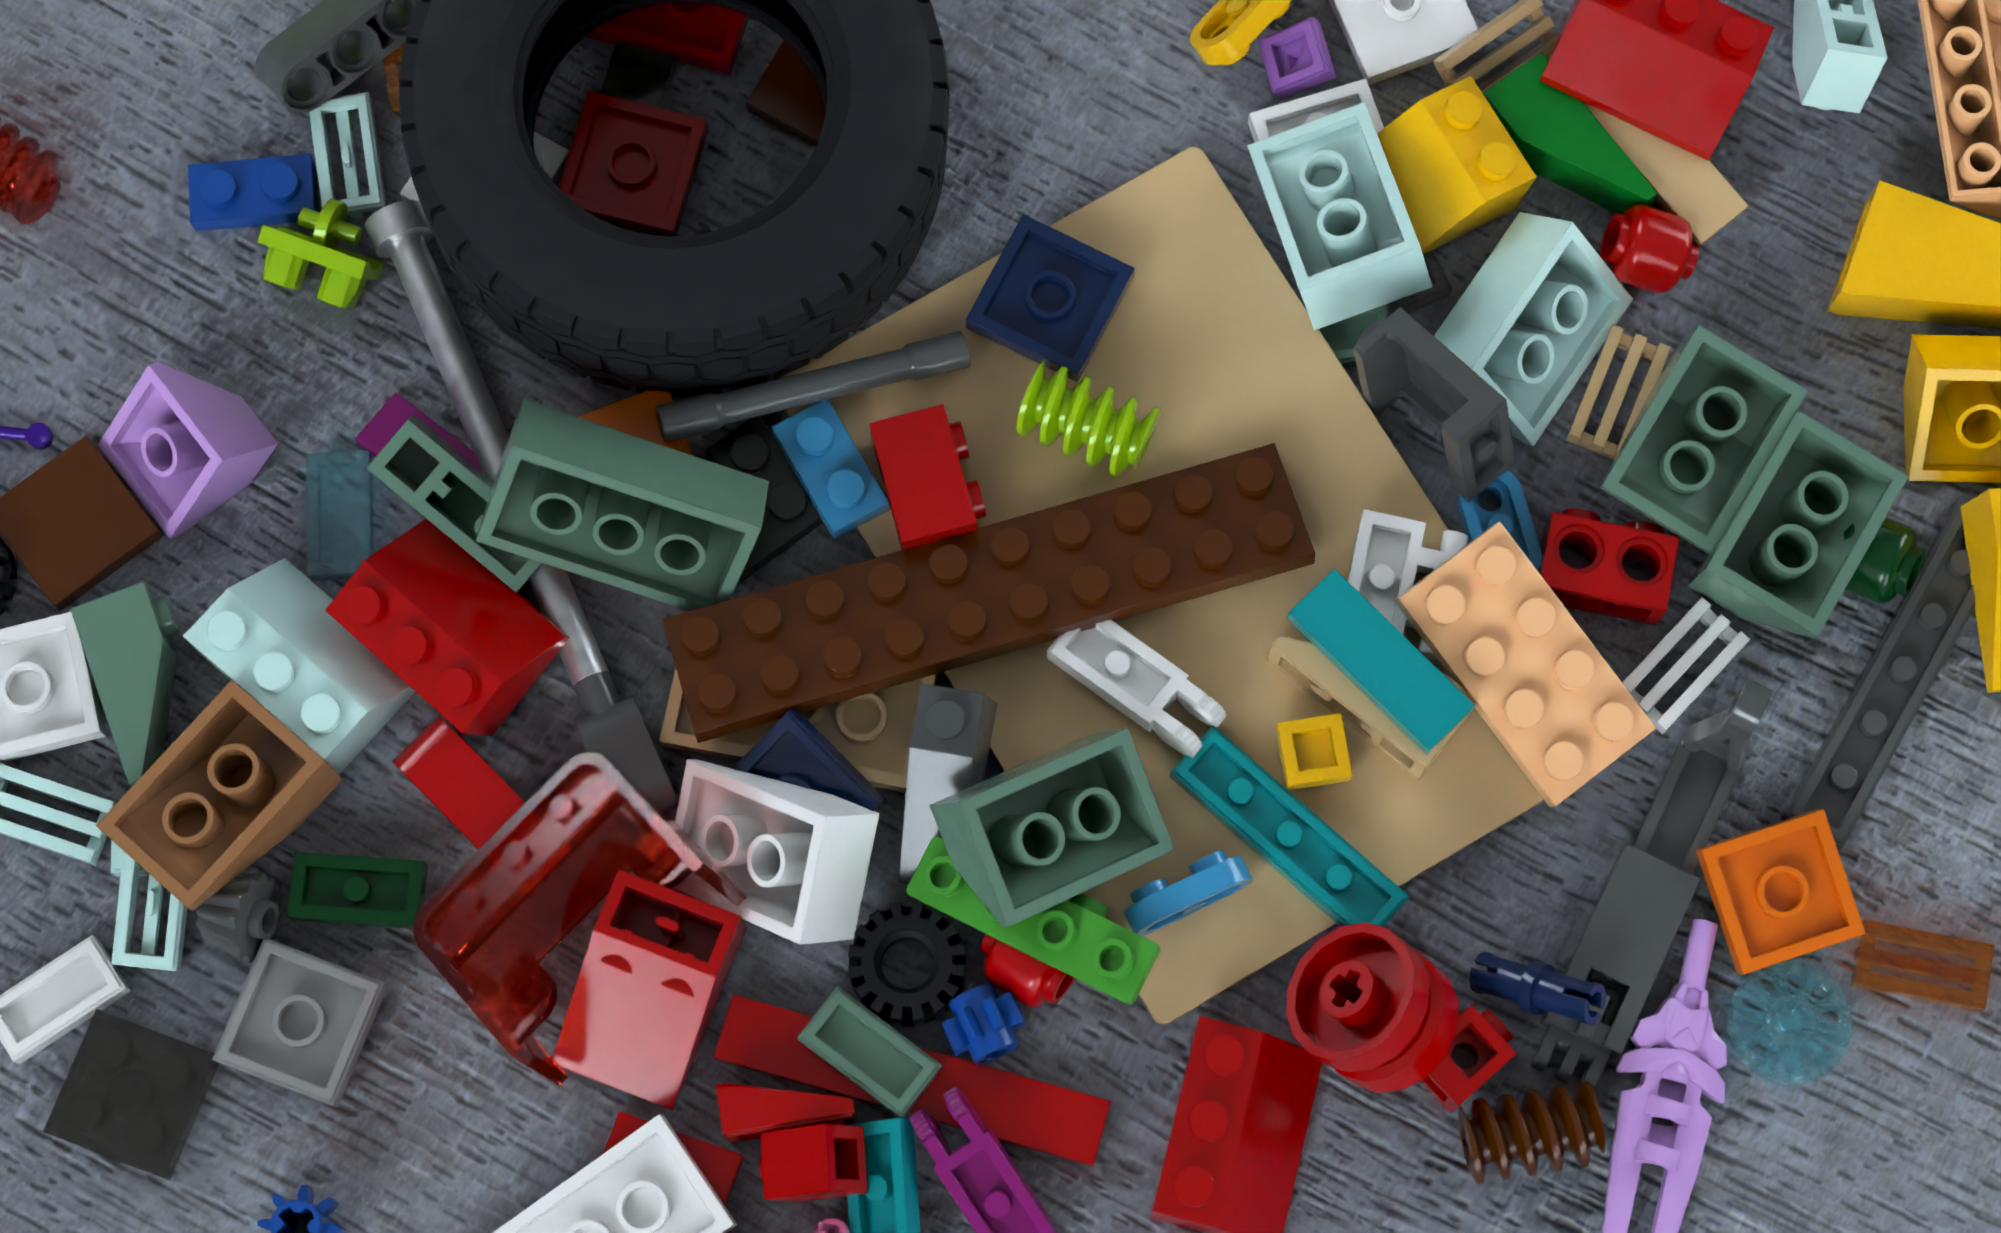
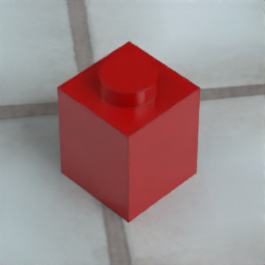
M825 1123L760 1133L761 1157L759 1172L763 1181L764 1200L807 1202L868 1194L864 1127Z

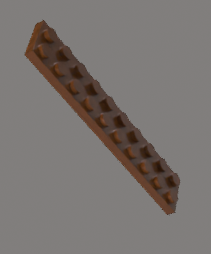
M1275 443L980 527L975 532L900 550L664 618L662 621L697 742L700 743L779 720L790 709L798 710L801 713L1054 640L1065 632L1081 628L1080 632L1095 628L1096 624L1107 620L1116 622L1314 564L1316 553Z

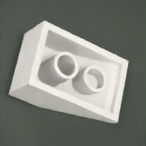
M687 759L663 884L703 902L740 915L743 920L800 945L853 940L879 813L829 793L697 759Z

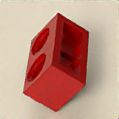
M1569 508L1563 510L1562 514L1552 512L1543 529L1540 546L1542 560L1538 572L1565 608L1656 626L1667 611L1679 537L1663 534L1662 527L1645 521H1629L1625 523V526L1601 522L1600 516L1589 510ZM1565 545H1574L1581 548L1588 556L1589 566L1581 569L1568 566L1561 559L1559 548ZM1630 557L1643 560L1651 570L1652 579L1637 581L1630 578L1623 569L1622 560Z

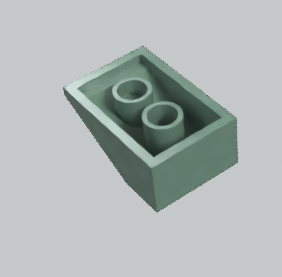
M1699 324L1682 338L1648 395L1599 488L1710 555L1809 390Z

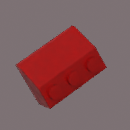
M1574 0L1539 81L1708 161L1755 75L1774 27L1717 0Z
M427 518L365 559L325 610L462 734L492 737L570 638L519 592L513 591Z
M1199 1016L1150 1218L1207 1233H1283L1322 1062L1312 1056L1306 1049L1268 1033Z

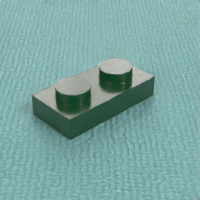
M295 852L287 917L296 921L421 930L428 865L424 861Z

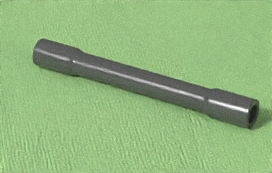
M957 331L908 343L901 349L722 393H705L656 405V418L662 439L666 443L715 431L726 424L907 379L920 380L969 368L970 355L963 333Z

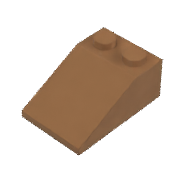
M231 680L96 826L189 910L194 911L299 828L343 779L323 758L237 683Z

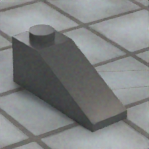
M921 683L909 749L899 870L900 883L909 884L931 839L934 837L942 838L929 805L984 781L997 703L985 693Z

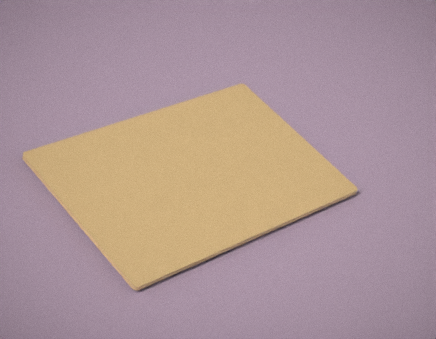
M1198 147L1187 148L1049 226L1135 268L1134 278L1079 381L1076 382L1067 377V387L1073 389L1085 376L1090 377V398L1095 400L1108 386L1113 387V408L1118 410L1131 396L1138 398L1136 418L1140 420L1155 406L1161 409L1155 431L1135 471H1133V465L1131 464L1120 477L1110 475V454L1096 467L1087 465V444L1074 456L1069 457L1063 453L1064 434L1051 446H1044L1040 443L1039 439L1040 424L1028 436H1022L1017 433V415L1020 404L1040 364L967 329L965 321L1001 253L850 337L817 360L813 358L809 364L779 377L783 378L901 349L908 343L961 331L969 350V368L920 380L907 379L828 400L886 498L887 495L872 445L869 423L944 404L949 424L960 421L966 438L970 458L960 460L965 482L977 480L983 498L986 517L976 520L977 528L1275 443L1316 553L1314 564L1129 617L1115 623L1187 673L1191 683L1223 707V710L1226 711L1225 714L1227 716L1217 729L1285 788V779L1275 729L1277 723L1334 714L1267 661L1271 645L1279 636L1312 643L1287 619L1288 612L1333 569H1336L1348 580L1363 509L1426 522L1421 547L1439 551L1443 532L1449 530L1320 330L1313 329L1307 310L1204 151ZM1044 366V377L1050 379L1056 372ZM817 402L786 409L785 411L791 417ZM890 506L887 512L857 527L858 532L874 558L901 550ZM1416 572L1414 585L1428 574ZM1405 626L1403 636L1419 650L1421 636L1415 628ZM1056 639L944 671L953 689L985 693L997 703L989 749L1003 772L1094 732L1123 728L1129 729L1175 850L1083 892L1082 894L1109 908L1104 918L1132 931L1124 911L1134 904L1130 897L1133 891L1160 878H1165L1169 886L1192 875L1189 869L1191 864L1219 850H1224L1228 858L1242 856L1253 878L1249 885L1216 903L1154 932L1143 935V937L1155 942L1160 947V953L1139 993V997L1156 1023L1168 1025L1337 924L1169 777L1172 769L1185 755L1163 742L1153 729L1148 732L1047 659V650ZM1427 658L1441 673L1451 677L1439 660ZM1177 699L1166 711L1181 722L1183 726L1191 729L1199 737V740L1212 727L1187 712ZM1475 708L1466 723L1419 780L1343 721L1353 775L1351 781L1289 790L1290 793L1398 887L1545 801Z

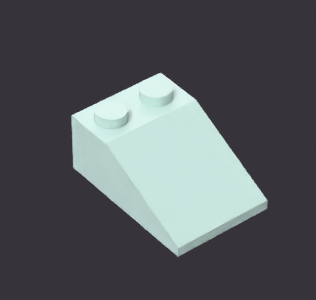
M1365 101L1247 145L1314 330L1433 287L1419 241Z

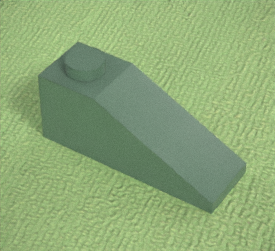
M413 415L402 425L366 468L516 593L541 565V562L476 542L494 483L417 416Z
M144 581L70 608L130 787L163 754L178 658L172 634L180 632L178 618L167 596L159 598Z

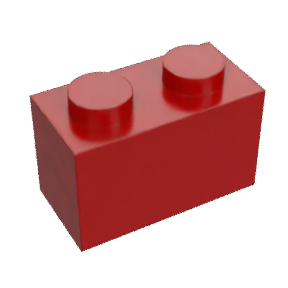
M944 404L869 423L872 445L901 550L977 531L976 520L986 517L983 498L977 480L965 482L960 460L970 458L966 438L960 421L949 424Z

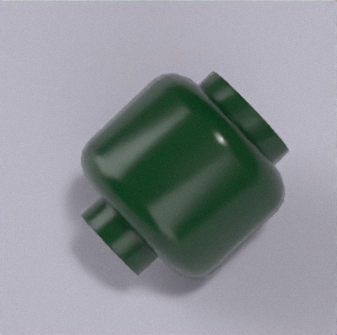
M1886 517L1845 591L1879 604L1891 601L1897 594L1904 597L1908 595L1919 575L1925 556V550L1917 546V535L1913 528ZM1851 524L1844 531V540L1851 538L1855 534L1854 524Z

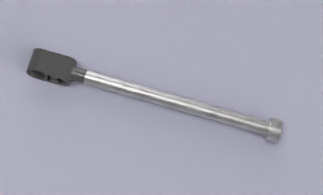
M403 200L392 203L373 213L366 220L365 229L376 255L381 258H392L483 474L494 483L509 436L427 247V243L434 235L427 222L420 201ZM541 563L529 577L528 581L542 613L570 637L559 651V654L585 713V716L574 720V724L620 831H624L677 808L679 801L634 696L632 695L623 700L620 699L567 572Z

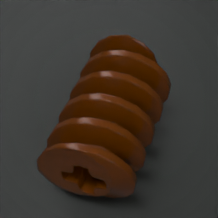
M1588 1081L1576 1084L1573 1101L1567 1090L1559 1085L1550 1088L1547 1105L1539 1092L1528 1090L1524 1093L1521 1110L1510 1094L1498 1097L1495 1115L1488 1102L1483 1098L1472 1101L1469 1119L1462 1107L1459 1106L1458 1117L1463 1152L1469 1171L1477 1185L1484 1183L1486 1166L1489 1163H1494L1504 1181L1510 1180L1514 1159H1520L1527 1174L1535 1176L1539 1155L1546 1154L1554 1171L1559 1172L1563 1170L1565 1151L1572 1150L1581 1168L1589 1166L1591 1147L1598 1146L1602 1153L1605 1152L1606 1140L1601 1110L1594 1088Z

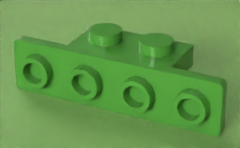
M940 837L931 839L906 889L909 896L1128 1005L1136 1001L1160 953V947L1155 942L1104 918L1109 908L1082 893L1016 924L1003 927L953 867L943 839Z

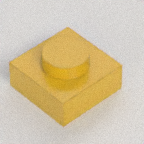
M1341 713L1277 723L1275 729L1285 785L1288 791L1351 781L1353 775Z

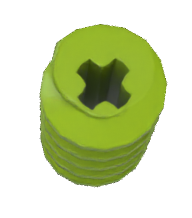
M1043 360L1036 370L1020 404L1017 415V433L1022 436H1028L1040 424L1039 439L1040 443L1044 446H1051L1064 434L1063 453L1069 457L1074 456L1087 444V465L1096 467L1110 454V475L1120 477L1131 464L1133 465V471H1135L1155 431L1161 409L1155 406L1140 420L1136 418L1138 398L1131 396L1119 410L1113 408V387L1108 386L1095 400L1090 398V377L1085 376L1073 389L1067 387L1068 368L1062 365L1050 379L1044 377L1045 361Z

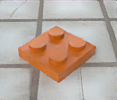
M1816 809L1695 850L1737 974L1745 975L1866 934L1824 809Z

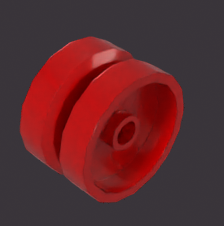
M1367 922L1341 926L1318 939L1298 962L1287 989L1286 1016L1293 1037L1312 1056L1325 1065L1333 1067L1348 1081L1358 1087L1377 1093L1404 1090L1426 1078L1447 1055L1458 1029L1459 1001L1450 978L1433 962L1410 947L1390 929Z

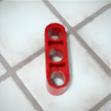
M438 717L392 761L519 892L567 848V845L441 717Z

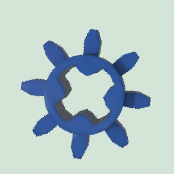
M989 983L972 988L948 1003L954 1018L948 1019L941 1024L956 1057L969 1051L974 1064L980 1065L998 1059L1020 1045L1014 1031L1024 1027L1026 1024L1013 992H1008L998 997L993 984Z
M301 1185L297 1200L289 1201L276 1193L272 1195L273 1203L277 1207L271 1219L259 1220L257 1226L271 1231V1233H295L297 1228L292 1220L297 1214H300L307 1218L314 1217L307 1225L310 1233H346V1229L332 1224L329 1216L336 1210L339 1203L333 1198H327L322 1200L317 1206L313 1205L314 1192L313 1188L308 1185Z

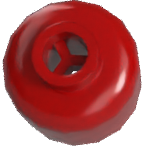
M1644 204L1631 206L1623 214H1615L1606 226L1600 245V257L1604 262H1607V266L1620 283L1658 294L1670 291L1680 278H1689L1695 269L1699 256V247L1696 243L1692 242L1691 226L1686 219L1677 214Z
M985 934L980 945V951L987 955L984 965V975L987 981L1005 994L1013 992L1016 1001L1026 1007H1038L1046 1001L1056 1004L1066 994L1075 978Z

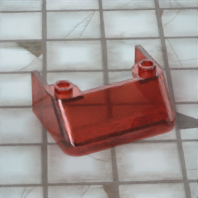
M583 752L566 761L421 907L413 927L417 946L509 1055L559 1086L569 1076L532 1034L549 1017L557 1001L556 982L540 962L609 893L618 869L627 873L632 871L636 876L666 888L679 885L694 872L736 906H739L747 898L689 834L617 766L603 755L595 752Z

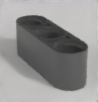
M324 0L269 41L260 50L256 59L258 77L290 110L299 113L311 112L406 43L409 23L416 2L420 0H394L389 6L388 4L391 0ZM345 34H347V36H346L341 42H339V40H340ZM299 70L293 78L289 79L295 71Z

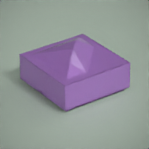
M1308 18L1289 26L1287 29L1279 30L1258 39L1272 92L1278 99L1283 100L1336 78L1322 26L1316 18Z

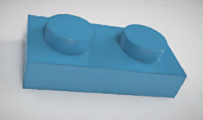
M828 399L819 401L772 426L774 439L833 540L889 510L887 498Z

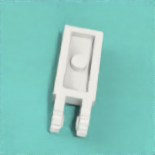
M1111 619L1097 623L1095 628L1081 632V628L1065 632L1057 637L1047 650V659L1148 732L1153 729L1163 742L1175 748L1177 752L1193 758L1203 745L1198 739L1199 737L1191 729L1183 726L1181 722L1166 712L1176 699L1187 712L1207 725L1217 728L1227 716L1225 714L1226 711L1223 710V707L1189 681L1187 673Z

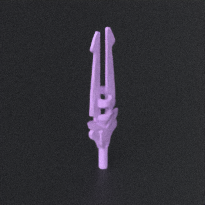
M1692 919L1679 984L1673 986L1668 998L1661 1003L1654 1014L1636 1021L1629 1037L1636 1048L1623 1053L1617 1064V1073H1641V1078L1637 1087L1621 1091L1611 1147L1602 1233L1628 1232L1642 1163L1664 1167L1651 1233L1679 1232L1698 1174L1712 1121L1710 1114L1701 1106L1700 1096L1703 1094L1721 1104L1725 1102V1083L1716 1070L1727 1065V1046L1714 1031L1711 1012L1708 1006V991L1705 989L1718 924L1714 922ZM1653 1117L1665 1118L1674 1121L1673 1126L1659 1125L1653 1123L1652 1119Z

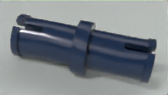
M1482 952L1474 961L1478 965L1487 967V972L1471 967L1469 983L1473 992L1519 1003L1521 1010L1530 1014L1540 1015L1547 1011L1579 1020L1591 1026L1599 1020L1601 1015L1598 1012L1589 1010V1005L1604 1010L1606 991L1602 984L1558 974L1553 966L1547 963L1535 961L1530 965L1494 956L1488 952Z

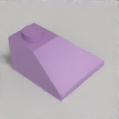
M159 362L147 366L98 443L99 448L169 539L183 534L252 483L278 445L277 441L242 396Z

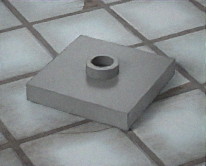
M270 939L263 940L212 1060L338 1108L388 985L377 979Z

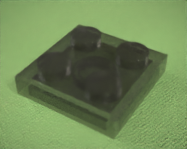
M96 1009L43 1132L170 1181L220 1063L212 1060L214 1056L212 1052Z

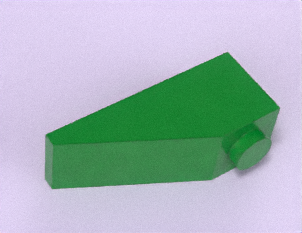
M1542 52L1483 93L1535 174L1619 214H1623L1629 207L1638 204L1652 206L1658 193L1582 101L1539 81L1548 61Z

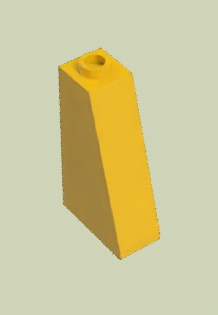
M1879 180L1864 204L1827 311L1839 316L2001 328V223Z

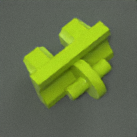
M334 198L326 202L321 212L303 207L300 211L298 224L314 230L313 237L284 226L274 228L262 225L257 243L269 246L265 259L263 280L289 289L301 290L309 261L326 267L317 298L345 309L355 308L364 291L367 280H380L385 262L337 246L339 240L357 245L362 236V227L346 222L347 204Z

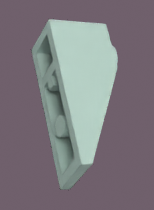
M1794 0L1792 65L1801 105L1812 106L1821 110L1860 113L1887 60L1873 0Z

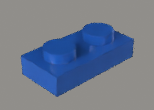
M311 154L188 165L190 223L195 231L298 222V217L303 207L318 212L316 162Z

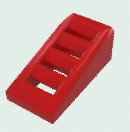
M728 1083L716 1085L722 1133L731 1144L760 1139V1133L825 1123L847 1125L855 1124V1121L858 1120L853 1099L843 1096Z

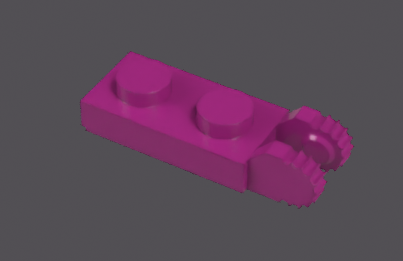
M958 1086L946 1092L944 1098L950 1114L958 1121L970 1140L951 1152L946 1138L935 1119L928 1115L924 1109H920L910 1116L909 1120L914 1131L935 1161L933 1169L976 1233H1060L991 1127L985 1128L979 1114Z

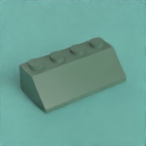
M524 399L505 447L476 542L692 611L731 599L762 529L769 481Z

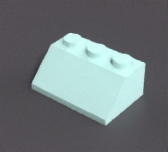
M1519 212L1434 337L1507 400L1511 435L1526 445L1534 446L1605 342L1612 324L1616 325L1633 301V298L1572 221Z
M284 558L227 588L183 637L230 681L233 680L323 758L339 775L408 701L415 691L325 611L333 599Z

